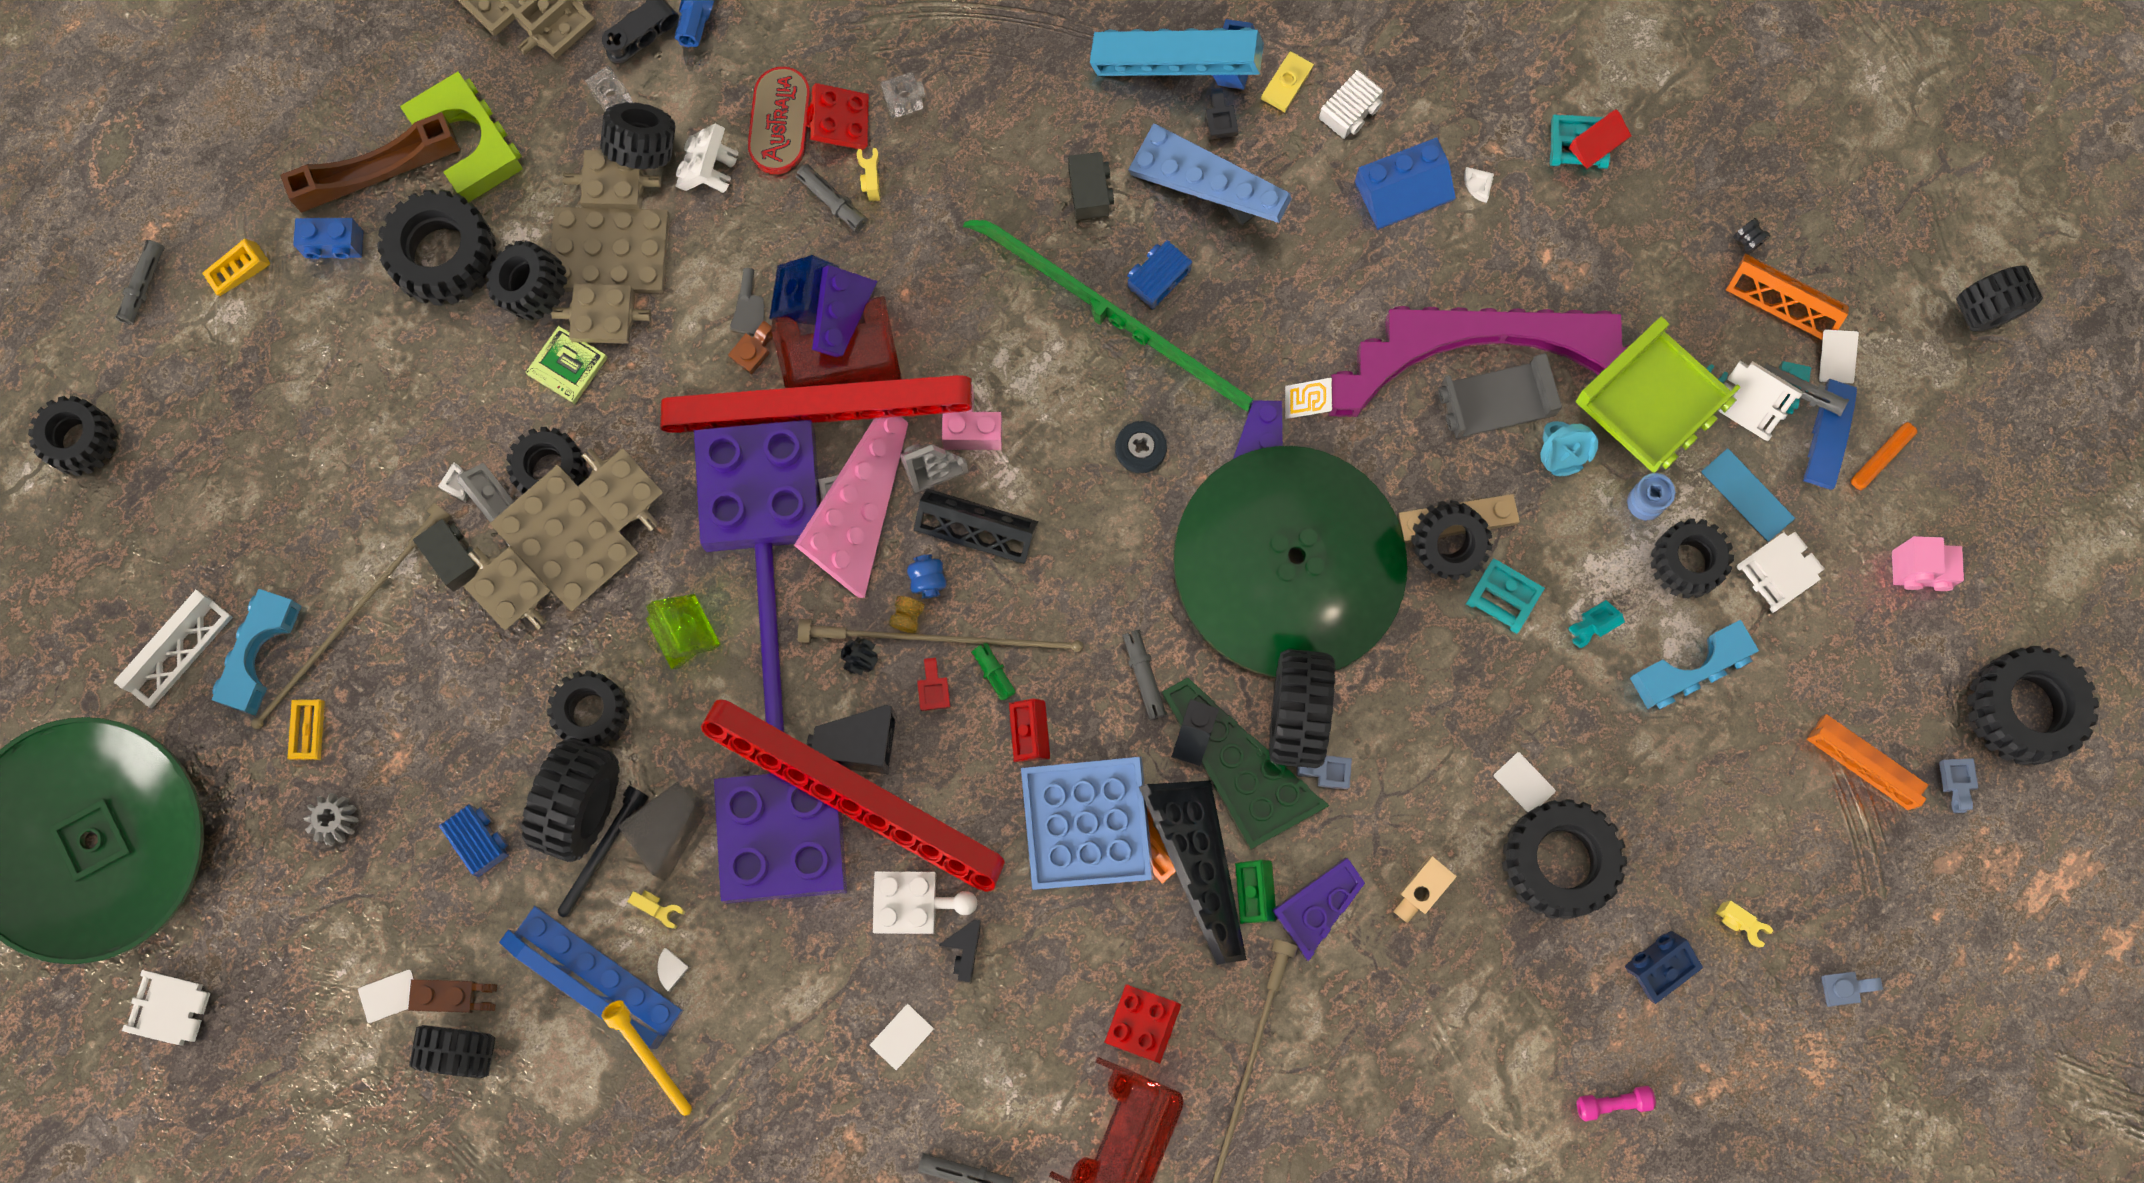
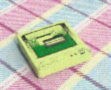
M558 326L529 366L526 374L568 401L576 404L607 360V356L586 342H571L569 332Z

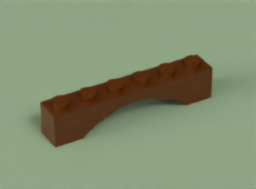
M440 112L415 122L399 137L369 153L338 162L306 164L283 173L280 177L289 200L302 213L458 152L461 149L450 123L444 114Z

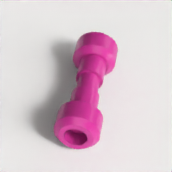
M1647 1085L1635 1087L1632 1093L1621 1094L1619 1097L1596 1099L1591 1094L1580 1096L1577 1100L1578 1114L1585 1122L1597 1120L1600 1114L1611 1113L1613 1110L1636 1108L1639 1112L1653 1111L1656 1106L1654 1092Z

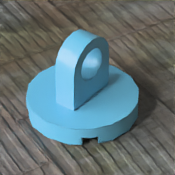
M1560 421L1547 423L1544 427L1542 438L1544 445L1540 452L1541 462L1553 475L1569 476L1577 473L1584 468L1582 465L1587 460L1591 462L1598 450V439L1590 427L1583 424L1569 425Z

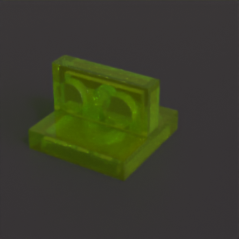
M695 594L655 600L646 606L650 615L645 619L671 670L680 668L696 654L713 651L721 645Z

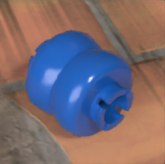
M932 554L913 558L915 563L907 567V573L911 579V592L913 594H921L922 599L940 596L939 590L947 586V581L943 574V562L940 559H932Z

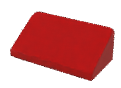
M1615 109L1576 137L1569 149L1588 169L1628 140L1631 134L1620 112Z
M1033 698L1009 703L1014 762L1050 759L1045 701Z

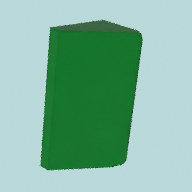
M1255 860L1235 863L1240 924L1276 922L1277 917L1272 911L1276 907L1272 861Z

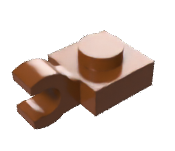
M763 321L757 328L753 338L747 333L741 338L728 354L729 358L752 375L770 354L765 346L775 336L774 328Z

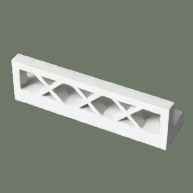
M195 590L115 679L114 683L123 690L131 692L149 708H153L233 617L208 596ZM212 608L221 617L213 626L204 627L203 617ZM197 633V645L193 649L184 650V638L188 634ZM177 656V667L173 672L163 673V662L168 657ZM157 679V690L149 698L139 690L147 680Z

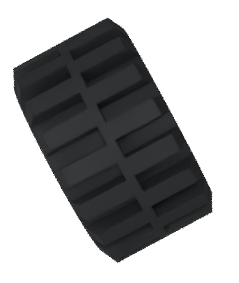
M636 102L615 104L613 107H608L606 112H604L600 149H602V153L605 156H608L609 160L629 168L655 169L659 166H664L671 160L676 128L675 121L671 119L668 113L648 104Z
M520 240L515 241L514 246L508 244L503 252L499 251L497 259L490 264L492 268L487 273L489 281L486 283L487 289L490 290L488 294L490 299L494 300L497 306L521 319L533 321L534 318H543L544 313L550 314L553 311L552 307L554 305L558 306L560 296H564L565 289L563 287L567 284V278L564 276L566 269L562 266V261L535 243L526 240L522 242Z
M2014 266L1993 273L1973 283L1958 295L1956 301L1970 330L1985 331L2005 324L2029 312L2042 301L2043 296L2028 266Z
M62 396L58 397V402L48 401L46 403L48 407L45 409L39 408L37 411L39 416L32 418L31 424L34 427L29 429L28 435L33 438L29 443L35 449L34 453L45 463L62 473L82 476L83 471L90 474L94 472L93 468L95 466L99 469L105 464L102 461L105 458L110 459L113 455L110 453V449H115L117 444L112 440L117 437L116 430L112 428L114 423L107 417V414L87 400H81L76 396H70L69 399ZM83 424V432L80 439L74 445L64 448L63 441L66 433L72 427Z
M540 427V432H537L534 428L528 430L530 435L525 437L521 434L518 437L520 440L518 445L513 443L510 447L513 454H507L506 460L510 465L506 466L507 473L511 476L509 479L522 495L539 481L533 478V469L538 460L546 455L555 454L561 456L560 467L577 485L582 484L586 480L583 474H587V466L584 464L586 460L582 457L581 450L566 433L562 434L556 428L550 431L548 427Z
M1450 500V503L1440 501L1436 508L1430 505L1427 507L1429 512L1426 515L1421 512L1418 516L1421 520L1420 523H1414L1413 530L1416 534L1411 535V542L1415 545L1413 547L1414 553L1428 570L1444 579H1447L1449 576L1452 580H1459V575L1467 578L1472 576L1470 573L1472 569L1478 572L1482 568L1479 563L1482 560L1487 562L1489 556L1485 553L1486 550L1492 551L1493 544L1489 542V539L1492 538V532L1487 529L1489 525L1479 513L1464 503L1460 504L1454 500ZM1450 526H1464L1466 538L1462 547L1452 554H1440L1437 548L1440 534Z
M1695 518L1688 519L1685 523L1680 521L1673 527H1670L1655 543L1656 547L1651 552V557H1654V560L1650 564L1651 569H1657V572L1653 575L1656 580L1661 578L1664 582L1660 585L1664 590L1669 587L1672 589L1670 594L1674 596L1682 593V598L1689 599L1693 595L1695 598L1702 597L1705 593L1711 592L1726 579V576L1732 570V567L1729 565L1734 562V555L1729 554L1733 546L1732 543L1726 544L1725 539L1728 536L1725 532L1722 534L1718 533L1717 529L1719 527L1713 524L1709 527L1707 526V520L1701 519L1696 523ZM1679 546H1693L1702 553L1705 559L1704 572H1692L1682 565L1678 556Z
M578 671L573 673L574 678L572 679L567 676L562 679L564 684L561 687L556 685L553 688V691L556 692L555 696H549L548 699L551 708L547 709V715L551 717L549 723L556 730L555 733L563 740L574 738L597 747L602 746L603 748L610 746V740L617 741L620 738L618 732L620 730L625 731L627 725L624 724V721L629 719L630 715L626 710L629 704L628 700L624 698V692L612 680L601 673L595 674L593 671H586L585 674H582ZM587 696H600L603 700L604 708L599 720L590 726H578L574 720V710L577 704Z
M422 1025L416 1027L409 1066L414 1070L484 1078L489 1076L496 1038L488 1033Z

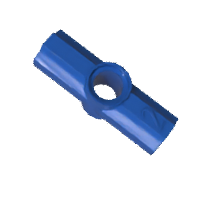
M681 0L679 6L681 15L675 32V39L680 45L687 48L699 45L704 24L709 18L714 0Z

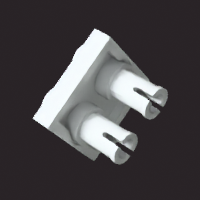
M715 123L688 137L684 146L686 151L684 161L679 164L676 172L678 177L676 187L687 191L704 183L719 190L721 193L727 190L729 184L725 182H730L731 177L713 169L715 160L730 168L734 166L737 160L733 156L737 157L738 151L721 144L725 131L724 127Z

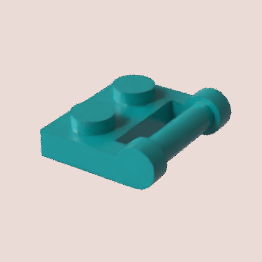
M1553 115L1551 119L1550 166H1560V164L1583 165L1573 153L1562 152V146H1570L1576 137L1604 117ZM1610 153L1594 165H1598L1600 169H1607Z
M1493 558L1465 604L1471 608L1476 606L1508 625L1510 631L1518 634L1545 588ZM1484 590L1519 609L1518 616L1512 615L1483 598L1481 595Z

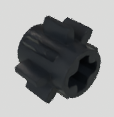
M859 637L855 641L849 640L841 651V659L846 661L843 668L862 675L863 671L870 672L878 660V654L872 651L875 644Z

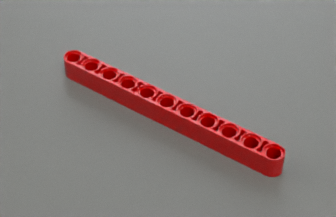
M963 375L666 397L661 400L660 429L668 433H684L703 429L802 420L820 423L966 412L972 409V379Z
M722 699L716 700L701 724V730L708 738L974 888L985 892L994 890L1005 864L1004 859L998 853L737 705Z

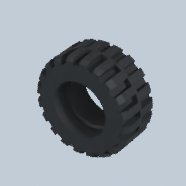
M433 189L424 190V195L421 196L414 193L408 196L409 200L402 203L400 201L394 206L396 211L393 214L389 212L384 218V221L387 223L386 226L380 227L378 236L382 241L377 243V247L381 255L380 261L382 266L409 297H415L421 303L426 304L430 300L433 305L442 306L444 301L447 300L450 304L458 303L459 298L462 296L466 298L474 295L473 289L477 286L481 289L486 283L484 277L488 271H491L490 262L495 261L497 257V251L494 248L496 241L491 228L473 203H468L466 198L459 194H454L453 196L447 190H440L439 194H436ZM440 229H453L461 233L460 246L450 260L434 267H423L415 264L416 249L425 236Z
M2030 646L2026 649L2023 647L2015 649L1984 666L1978 672L1979 677L1972 681L1970 689L1975 692L1968 695L1967 705L1973 708V711L1968 713L1970 722L1975 721L1978 729L1974 730L1977 737H1984L1987 741L1984 746L1991 752L1994 750L2000 751L1998 754L2000 758L2006 761L2014 759V762L2020 765L2030 763L2033 765L2044 764L2068 756V754L2080 749L2083 746V742L2089 740L2093 734V730L2089 727L2097 725L2098 714L2094 713V709L2099 707L2098 698H2093L2092 691L2096 690L2093 681L2088 682L2084 675L2087 672L2082 666L2075 667L2073 665L2075 662L2073 658L2067 654L2060 657V652L2050 647L2043 650L2041 646ZM2020 679L2040 686L2051 700L2053 720L2049 729L2044 733L2034 731L2025 726L2013 710L2011 701L2014 685Z
M1287 649L1280 653L1274 685L1269 740L1270 760L1275 764L1318 768L1325 762L1331 731L1335 692V660L1328 653Z
M570 738L556 744V748L549 752L546 761H543L538 775L535 776L533 787L528 794L527 805L523 812L522 838L530 849L566 862L580 860L583 858V855L590 851V847L598 839V834L602 831L605 820L609 816L619 782V761L611 751Z
M1564 799L1560 802L1553 800L1532 809L1517 821V824L1511 828L1507 835L1509 838L1508 842L1504 844L1502 852L1506 854V860L1502 862L1503 871L1508 872L1509 879L1506 881L1509 888L1514 887L1518 893L1515 897L1521 903L1526 902L1529 904L1531 911L1536 914L1544 913L1545 917L1552 919H1573L1599 910L1617 894L1616 888L1623 883L1625 874L1622 873V868L1627 866V857L1622 856L1621 849L1626 847L1623 839L1618 840L1615 832L1618 831L1614 823L1608 824L1604 820L1607 815L1601 810L1595 812L1591 810L1592 805L1585 802L1576 804L1571 799ZM1565 831L1573 834L1582 841L1589 853L1590 870L1588 877L1576 887L1560 888L1546 879L1539 868L1537 860L1538 846L1543 838L1552 832Z

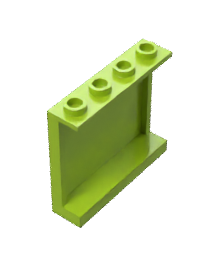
M1662 316L1584 388L1576 400V403L1653 473L1662 466L1668 469L1679 457L1676 452L1681 447L1687 450L1698 439L1695 434L1701 428L1706 432L1717 421L1718 418L1715 414L1720 409L1725 413L1737 401L1734 395L1741 388L1737 384L1730 391L1665 332L1669 323Z

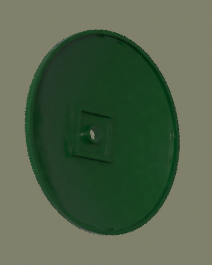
M1274 446L1250 451L1232 459L1213 472L1191 497L1182 514L1175 537L1173 553L1177 590L1184 609L1198 632L1216 651L1230 661L1245 669L1270 677H1276L1280 653L1287 649L1328 653L1335 660V671L1346 667L1362 657L1376 645L1391 626L1399 611L1407 582V550L1403 532L1393 508L1383 493L1364 473L1348 462L1324 451L1300 446ZM1289 550H1300L1303 554V562L1300 564L1292 563L1288 557Z
M77 717L56 720L37 726L11 740L0 749V941L23 955L41 961L58 964L92 963L107 960L135 949L158 933L174 917L191 891L199 870L204 844V824L199 798L192 780L175 755L162 743L144 731L122 722L104 718ZM90 832H94L98 838L96 846L92 849H89L85 844V838Z

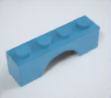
M258 589L256 595L251 598L248 604L249 612L245 622L237 630V641L234 648L225 658L223 674L214 684L212 701L256 716L267 690L256 675V655L260 647L268 639L279 634L291 633L302 607L300 604L291 599Z
M1739 620L1707 638V656L1702 666L1698 669L1682 670L1671 666L1665 660H1661L1633 675L1630 679L1647 709L1657 705L1660 710L1675 702L1673 696L1681 692L1687 696L1701 689L1700 682L1709 679L1713 683L1726 676L1725 669L1734 665L1738 670L1753 662L1750 656L1757 653L1759 649L1743 622Z

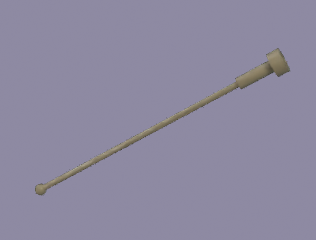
M433 502L427 509V512L431 515L408 540L410 544L258 718L252 719V728H262L263 721L413 548H418L413 539L441 519L448 523L452 518L450 514Z
M799 619L798 642L811 643L812 637L846 639L847 636L1067 648L1075 652H1080L1083 649V643L1079 640L1073 643L853 631L847 630V627L812 625V619Z
M1274 939L1271 951L1277 954L1267 985V989H1269L1212 1183H1219L1275 991H1279L1288 957L1295 958L1298 946L1282 940Z

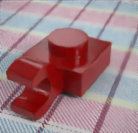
M936 658L924 659L926 680L917 681L920 711L951 708L947 677L938 678Z

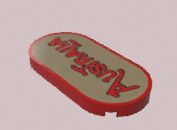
M775 67L767 70L759 77L754 87L748 152L758 168L769 174H784L790 171L792 167L801 162L805 153L807 136L806 114L810 105L811 92L806 78L799 71L790 67Z

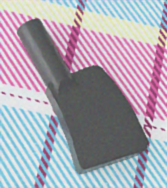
M743 268L741 289L738 295L736 310L730 324V330L754 336L757 328L764 321V299L760 296L751 295L755 270Z

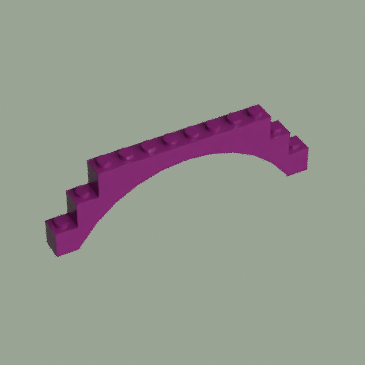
M1398 306L1389 309L1386 316V342H1382L1381 339L1377 338L1360 342L1357 350V375H1353L1351 371H1339L1331 375L1332 411L1328 412V416L1358 417L1380 389L1407 368L1435 354L1465 346L1502 343L1534 347L1564 356L1599 375L1631 344L1622 347L1621 314H1612L1611 311L1606 310L1588 314L1583 313L1581 310L1554 313V310L1543 309L1537 312L1511 309L1508 312H1497L1494 308L1468 311L1467 308L1457 307L1448 311L1439 310L1437 307L1410 310L1407 306Z

